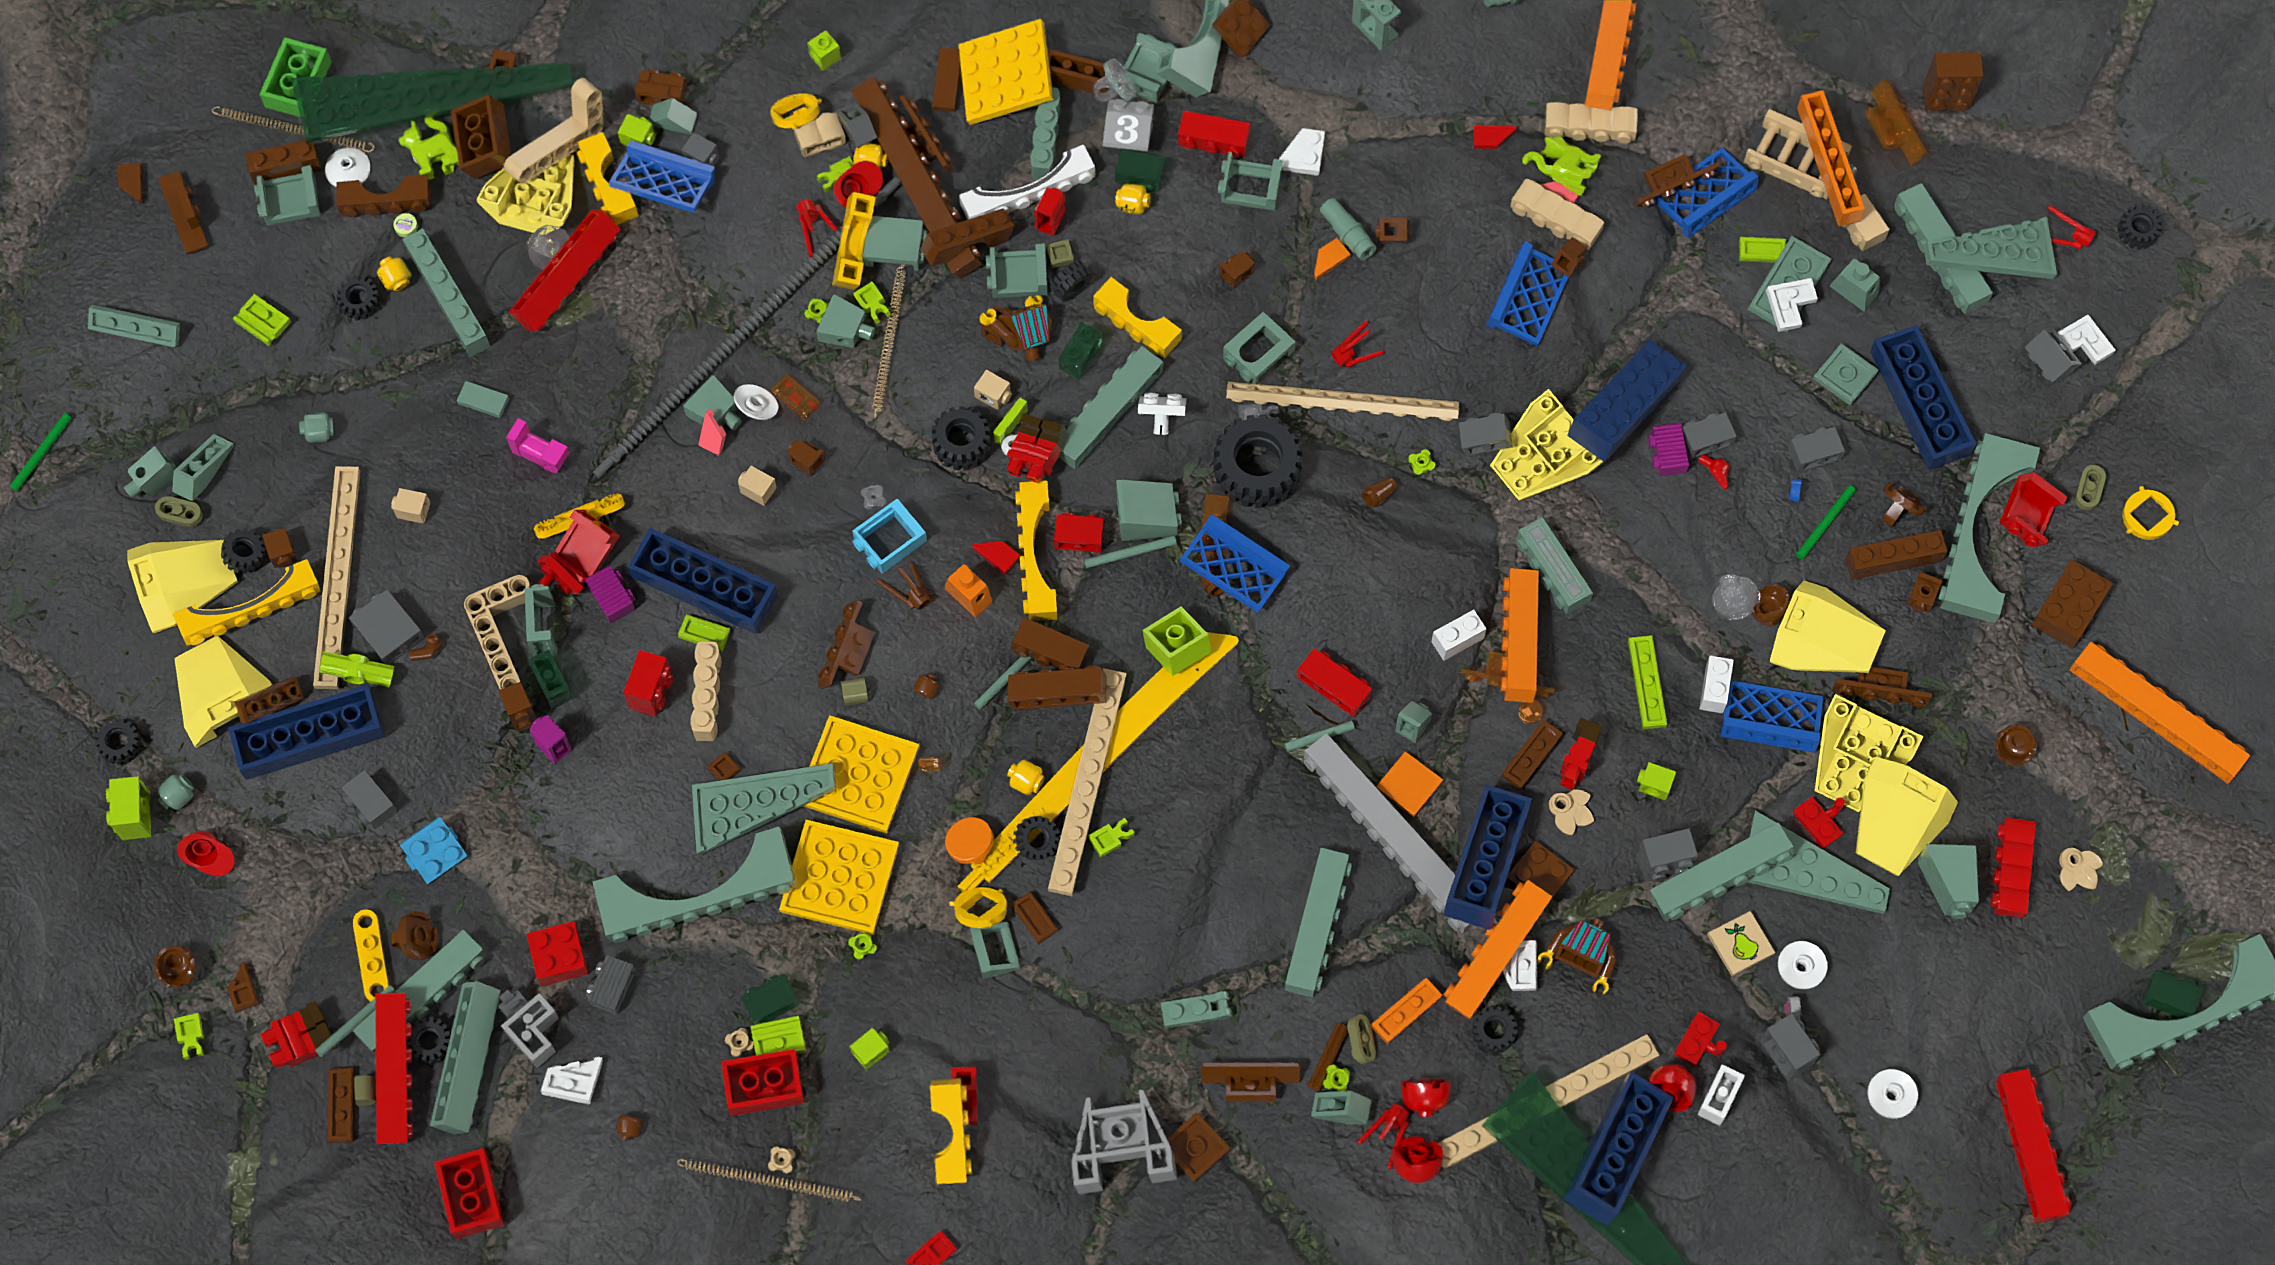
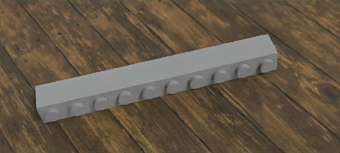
M1327 733L1304 751V764L1312 772L1316 771L1320 776L1319 779L1323 786L1327 789L1331 788L1335 792L1337 801L1343 807L1347 806L1352 811L1351 815L1358 824L1363 823L1368 829L1367 833L1371 839L1382 844L1384 853L1391 860L1395 859L1400 864L1401 872L1406 877L1410 876L1416 882L1415 886L1418 891L1423 895L1427 894L1432 900V906L1439 913H1444L1455 874ZM1449 917L1447 919L1449 925L1455 931L1459 930L1462 934L1474 926Z

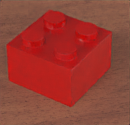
M639 650L623 692L629 709L655 717L658 710L663 709L666 700L664 696L667 688L670 689L674 678L666 657Z
M574 921L526 933L536 977L541 987L589 974L579 930Z

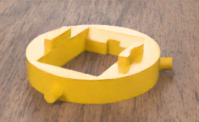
M810 94L787 96L771 107L772 120L778 127L796 129V127L813 121L820 112L819 103L822 101L820 98L816 99ZM803 104H805L808 107H803L793 112L794 115L789 116L785 119L780 116L781 114L786 113Z
M2144 486L2139 487L2140 491L2134 493L2124 505L2122 517L2128 534L2132 533L2136 537L2145 540H2155L2167 534L2172 525L2178 526L2179 521L2175 520V510L2171 501L2160 492L2144 490ZM2152 497L2168 515L2147 531L2131 513Z
M978 887L973 890H966L955 901H950V906H954L957 920L963 925L972 928L994 926L1001 922L1007 913V902L1001 889L997 891L991 888ZM984 896L998 903L980 917L967 912Z

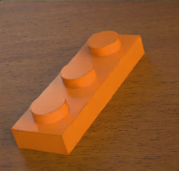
M1425 978L1374 1021L1371 1027L1388 1045L1437 1003L1443 995Z

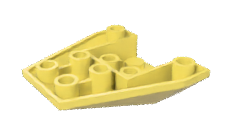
M574 155L566 156L526 183H520L503 168L485 183L477 198V203L499 224L544 235L562 226L571 211Z
M1549 389L1529 405L1511 433L1513 447L1500 450L1490 465L1519 501L1588 475L1603 463L1602 460L1567 436L1573 423V418Z
M223 540L152 542L127 550L128 564L139 601L153 634L177 626L173 613L192 605H196L198 609H201L238 583L234 569L229 570L227 568L228 564L224 565L223 559H221Z
M1803 581L1795 590L1778 629L1770 663L1791 670L1869 673L1886 630L1829 589Z
M215 636L175 658L184 728L195 748L217 737L214 729L239 716L234 701L272 685L263 674L219 636Z
M1835 694L1824 716L1815 791L1834 801L1841 797L1845 800V806L1859 812L1861 810L1864 778L1874 757L1906 765L1914 757L1923 736L1903 726L1900 727Z
M1874 757L1864 778L1856 854L1899 876L1924 850L1925 846L1947 826L1958 801L1948 788L1907 765Z

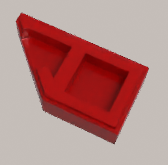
M1474 125L1473 149H1497L1502 145L1503 141L1515 133L1516 126Z
M1003 541L974 543L972 545L974 551L1005 575L1020 559V555Z
M940 1230L910 1256L906 1263L908 1265H941L957 1251V1248Z

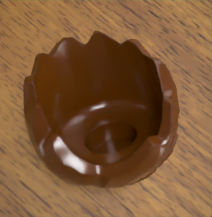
M1777 583L1766 585L1763 589H1760L1755 594L1753 602L1749 605L1754 619L1762 623V625L1769 627L1781 622L1789 606V594L1785 587H1781Z
M2019 724L2009 725L1996 734V752L1999 759L2005 764L2020 766L2031 760L2037 750L2036 738L2026 726Z
M178 945L162 948L154 960L155 977L169 987L180 988L189 984L196 972V960L192 952L188 948Z

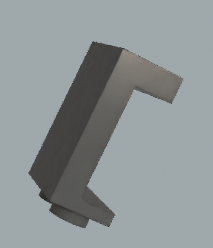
M388 590L376 594L371 599V602L364 607L354 610L352 616L349 617L355 629L361 633L386 665H390L425 639L418 626Z

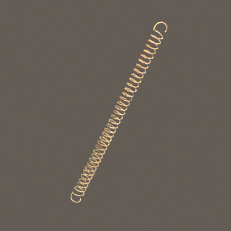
M259 116V118H258V123H257V124L255 123V125H258V124H259V122H260V120H261V116ZM263 117V119H262V124H261V125L259 124V126H262V125H263V123H264V121H265V117ZM267 118V120H266V125H265V126L263 125V127H266V126H267V124H268V122H269V118ZM271 119V121H270V126H269V127L267 126V128H270V127H271V125H272V123H273V119ZM275 120V122H274V127H273V128L271 127V129H274V128H275V126H276V124H277V120ZM291 124L290 131H289V132H291V133H292L291 130H292V128H293V124ZM295 125L294 132H293V133H295V134H296L295 131H296V129H297V125ZM299 126L298 133H297V134H299V135H300L299 132H300V130H301V126ZM305 126L303 127L302 134H301V135H303V136H304L303 133H304V131H305ZM309 127L307 128L306 135H305V136H307V137H308L307 134H308V132H309ZM313 128L311 129L310 136H309V137H311V138H312L311 135H312V133H313ZM317 129L315 130L314 137H313V138H315V139H316L315 136H316V134H317ZM321 130L319 131L317 139L320 141L323 139L324 142L327 140L328 143L331 141L332 144L335 142V144L339 143V145L343 144V146L347 145V147L351 146V148H354L352 147L353 138L351 139V145L348 146L349 137L347 138V144L344 145L345 136L343 137V143L340 144L341 135L339 136V142L336 143L337 134L335 135L334 142H332L333 133L331 134L330 141H328L329 132L327 133L326 140H324L325 131L323 132L322 139H320Z
M897 268L896 275H897V273L904 272V271H898L899 268ZM896 278V280L899 282H905L904 279ZM895 290L893 291V296H896V297H899V298L902 297V295H900V294H902V293H899V294H895V295H894V292H896V291H895ZM892 303L890 304L894 309H900L899 306H892ZM888 319V323L893 324V325H896V324H897V322H893V323L889 322V319ZM887 329V330H886L885 337H886V335L893 334V333H887V331H890V330H893V329ZM885 342L883 343V349L885 346L888 348H893L892 345H885ZM883 353L884 355H887V356H891V355H892L891 353ZM881 364V365L879 366V368H880L881 366L886 367V366H889V365H885V364L882 365V364ZM880 368L879 374L887 376L888 373L885 372H888L886 371L888 369ZM879 376V377H878V378L885 379V380L888 379V378L885 377V376ZM878 380V381L876 382V383H877L876 388H877V386L886 387V385H884V384H878V382H881V381H884V380ZM876 392V393H875V394H879V395H885L883 392ZM875 395L874 400L875 398L884 399L882 396ZM880 408L875 409V419L877 417L876 410Z
M691 1159L690 1164H689V1167H690V1170L692 1171L693 1169H691V1163H692V1159ZM695 1161V1164H694L695 1171L697 1172L698 1169H699V1171H700V1173H701V1172H702V1171L700 1170L701 1161H700V1163H699V1167H698L697 1170H696V1161ZM705 1162L702 1171L704 1170V1173L709 1172V1174L713 1172L714 1174L715 1164L713 1165L712 1171L710 1173V1163L707 1171L705 1172ZM718 1165L717 1171H716V1173H715L714 1175H716L717 1172H718V1176H720V1175H719V1165ZM724 1166L722 1167V1171H721L720 1175L722 1174V1176L725 1177L726 1174H727V1178H729V1177L731 1176L732 1179H734L735 1176H736V1179H737V1170H738V1169H736L735 1175H734V1177H733V1176H732L733 1168H732L731 1173H730V1175H729V1177H728V1168H729V1167H727V1170H726V1173H725L724 1176H723ZM741 1170L738 1179L740 1178L741 1181H743L744 1178H745V1181H746V1173H747V1171H745V1175H744V1177H743V1179H742V1170ZM750 1172L747 1181H748L749 1178H750V1182H753V1180H754V1182H755L756 1172H755V1174H754V1177H753L752 1181H751V1172ZM759 1173L758 1179H757V1181L755 1182V1184H756V1183L758 1182V1180H759V1184H762V1182H763V1184L766 1185L765 1182H764V1181H765V1174H764L763 1179H762V1181H761V1183H760V1173ZM768 1175V1179H767V1181H766V1184H767V1182H768V1186H771V1184H773V1187H775V1186H774V1176H773V1178H772L771 1184L769 1185V1177H770V1175ZM782 1178V1181H781V1183H780V1186H781V1184H782V1189H784V1188H783V1178ZM787 1179V1180H786V1183H785V1186H786V1189L789 1190V1188H787V1184H788V1179ZM796 1181L793 1190L795 1189L796 1192H798L799 1189H800V1192H801V1184H802V1182H800L799 1188H798V1190H797V1181ZM805 1182V1185H804V1188H803L802 1192H803L804 1189H805V1193H808V1191H809V1194L811 1195V1194L813 1193V1191H814V1195H817V1193H818L819 1196H821L822 1193H823V1197H826V1195H827V1193H828V1198H830L831 1195H832V1198H833L834 1188L832 1189V1192H831V1194H830V1196H829V1187H828L827 1192H826V1194H825V1196H824V1188H825V1186H823L822 1192H821V1194H820V1185H819L818 1190H817V1192H816V1194H815V1184H814V1187H813L812 1192L810 1193L811 1183L809 1184L808 1190H807V1192H806V1182ZM837 1189L836 1194H835V1197H836V1195H837V1200H839V1199H838V1189ZM843 1190L841 1191V1194H840V1197H841L842 1201H844V1199L842 1198V1197H843ZM852 1192L850 1193L848 1201L850 1197H854L855 1200H861L859 1197L852 1196Z

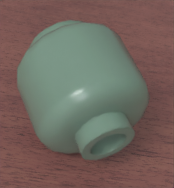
M325 412L306 413L304 421H299L300 435H305L306 441L310 443L327 442L330 436H333V418H329Z
M172 774L159 785L158 794L160 797L158 801L166 809L171 807L179 810L193 798L194 786L184 775Z

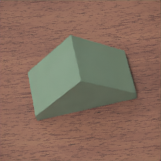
M671 98L653 105L649 121L655 128L692 135L697 113Z

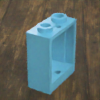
M898 499L852 531L854 537L852 542L859 552L864 551L868 556L866 559L873 569L878 568L882 574L927 542L926 532ZM895 517L912 539L881 560L866 542L865 538Z

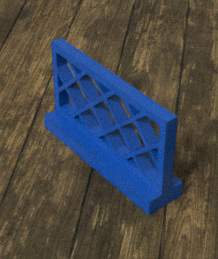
M630 141L627 146L626 155L609 181V187L694 213L708 188H712L715 183V167ZM631 163L638 167L629 169L627 165ZM648 170H653L660 173L650 175ZM643 172L646 176L635 180L633 175ZM626 176L631 180L626 183L618 181L619 178ZM672 176L681 180L671 182L669 177ZM665 179L667 184L656 186L654 181ZM650 183L652 188L642 189L639 185ZM695 183L701 185V187L693 189L690 184ZM686 185L687 191L678 193L675 189L676 187ZM671 189L673 193L672 195L665 196L661 195L660 192ZM692 196L694 199L692 204L682 201V198Z
M1723 148L1714 152L1692 169L1695 173L1710 166V164H1714V161L1723 157L1727 161V166H1719L1715 172H1727L1726 179H1712L1713 176L1705 180L1698 178L1694 180L1695 184L1692 191L1676 188V193L1672 195L1676 196L1675 203L1664 202L1662 195L1654 199L1655 203L1682 228V233L1687 238H1690L1758 189V176L1753 171L1749 173ZM1729 172L1740 173L1743 177L1739 180H1729ZM1696 184H1709V192L1695 191ZM1712 185H1725V190L1722 192H1711ZM1678 196L1692 197L1691 204L1678 203ZM1694 197H1707L1708 202L1704 205L1694 204ZM1677 209L1691 210L1690 214L1684 219L1677 214Z
M1525 241L1517 253L1486 326L1492 329L1498 327L1537 346L1568 277L1563 275L1562 278L1554 280L1550 271L1554 269L1551 265L1554 259L1532 249L1533 245ZM1534 257L1541 260L1543 268L1533 270L1530 263L1531 258ZM1545 271L1549 282L1540 285L1535 274ZM1531 276L1535 286L1525 289L1522 279ZM1552 286L1555 295L1546 299L1542 288ZM1537 290L1541 301L1531 304L1527 293ZM1523 295L1526 306L1516 308L1513 301L1514 297ZM1543 305L1546 316L1537 318L1533 308ZM1528 309L1533 320L1523 323L1518 312ZM1514 314L1518 325L1510 326L1503 321L1506 316ZM1535 324L1538 331L1536 338L1527 334L1525 326Z
M1212 514L1180 558L1181 563L1257 613H1259L1290 567V565ZM1207 534L1213 538L1215 545L1203 546V535ZM1228 548L1233 551L1234 558L1223 559L1221 549ZM1216 550L1219 560L1207 561L1205 551ZM1200 552L1203 562L1195 563L1188 556L1191 553ZM1248 561L1253 565L1254 571L1243 572L1240 562ZM1236 563L1238 573L1227 574L1225 564ZM1220 565L1222 575L1214 576L1211 574L1209 566ZM1268 574L1275 581L1273 584L1262 585L1260 575ZM1256 576L1258 586L1247 587L1244 577ZM1240 578L1242 588L1234 589L1230 586L1228 579ZM1248 592H1260L1261 601L1259 604L1249 598Z
M1730 680L1720 737L1815 753L1820 741L1819 732L1823 696ZM1732 689L1742 690L1746 696L1738 701L1732 694ZM1759 693L1766 694L1770 700L1762 705L1755 696ZM1785 697L1789 698L1794 704L1785 709L1778 700ZM1749 699L1757 707L1750 713L1741 705ZM1808 701L1817 703L1815 710L1809 713L1802 704ZM1773 703L1781 711L1774 717L1765 709ZM1738 708L1744 716L1740 719L1730 718L1729 713L1733 709ZM1795 708H1798L1804 715L1798 721L1789 713ZM1761 712L1767 721L1759 723L1752 716ZM1785 716L1791 725L1782 727L1776 720ZM1809 720L1814 726V732L1805 731L1800 724Z

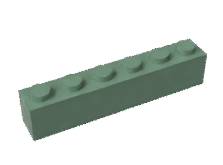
M1922 183L1898 194L1894 203L1895 211L1906 222L1908 232L1917 239L1921 252L1924 253V244L1929 240L1949 236L1952 238L1956 237ZM1931 266L1934 271L1938 272L1944 288L1951 292L1955 305L1961 308L1964 314L1989 302L1993 293L1979 271Z
M423 228L403 238L407 252L469 357L489 348L490 345L483 329Z
M1143 346L1137 352L1133 351L1127 358V363L1122 368H1117L1113 373L1112 380L1100 387L1097 392L1098 395L1094 400H1089L1084 405L1083 412L1078 417L1075 416L1071 419L1066 430L1069 436L1058 457L1073 469H1076L1163 372V361Z
M1777 823L1650 889L1651 899L1664 921L1669 919L1676 920L1684 914V911L1690 908L1696 909L1705 904V900L1713 896L1714 898L1722 896L1727 892L1728 888L1734 885L1738 887L1745 884L1749 877L1755 874L1762 875L1766 873L1770 866L1776 863L1783 864L1791 859V855H1793V845L1780 823Z
M1324 848L1320 849L1285 983V991L1312 998L1315 990L1320 991L1323 977L1319 976L1320 968H1326L1329 954L1325 953L1326 945H1332L1335 932L1331 931L1332 922L1337 923L1340 914V908H1336L1338 899L1343 900L1346 886L1342 885L1344 877L1349 878L1352 864L1348 863V854Z
M464 930L394 992L405 993V999H410L411 1013H406V1023H411L412 1025L415 1021L426 1017L430 1011L429 1009L435 1003L442 1002L447 997V992L451 988L462 984L466 979V975L472 969L476 970L484 963V958L486 957L484 950ZM373 1011L353 1032L376 1056L375 1011Z
M477 981L462 984L430 1126L452 1134L469 1132V1128L472 1125L474 1105L478 1099L477 1092L483 1076L484 1061L489 1050L488 1044L494 1028V1017L499 1005L501 990Z

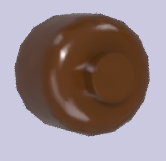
M929 673L927 676L919 675L913 690L922 696L933 699L939 690L940 683L935 680V676Z
M621 1114L618 1117L616 1132L621 1134L622 1139L631 1140V1137L636 1138L640 1135L643 1121L636 1116Z

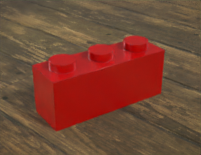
M1184 111L1178 133V145H1182L1187 149H1203L1209 153L1218 152L1228 155L1229 152H1232V157H1244L1250 134V123Z
M1314 648L1297 669L1296 678L1353 718L1371 697L1372 688L1365 679L1356 678L1345 665L1336 664L1332 661L1331 656L1324 651L1319 652Z

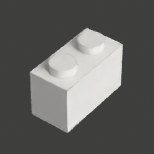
M1472 610L1434 631L1431 642L1443 661L1483 640L1486 627L1476 612Z
M1709 656L1705 669L1699 709L1717 713L1724 712L1728 700L1733 666L1732 659Z
M1721 1065L1697 1115L1720 1126L1745 1075Z

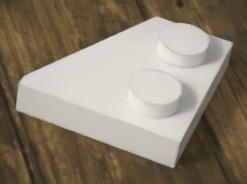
M1302 128L1279 158V160H1283L1282 171L1319 175L1325 131Z
M1536 940L1522 941L1503 969V973L1512 991H1537Z
M596 1057L594 1061L579 1064L578 1061L569 1063L567 1066L548 1068L541 1089L542 1095L590 1104L603 1063L602 1058Z

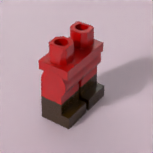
M1023 413L1020 420L1022 424L1020 430L1012 442L1011 449L1007 452V457L1010 459L1007 471L1012 476L1020 477L1024 468L1029 469L1026 475L1027 479L1039 484L1044 474L1050 476L1053 470L1052 467L1056 463L1069 433L1061 424L1045 419L1043 421L1041 418Z
M1580 717L1573 736V740L1577 741V743L1571 746L1569 754H1566L1560 773L1563 774L1560 782L1561 786L1574 790L1577 780L1583 781L1603 726Z
M316 1001L307 1004V1007L293 1014L271 1022L272 1028L260 1034L266 1048L277 1043L281 1047L280 1050L269 1054L275 1068L287 1064L292 1068L299 1063L319 1056L316 1049L332 1036Z

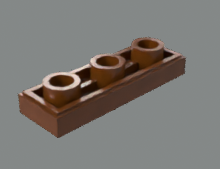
M293 676L234 702L241 723L246 724L302 700L304 697L297 676Z

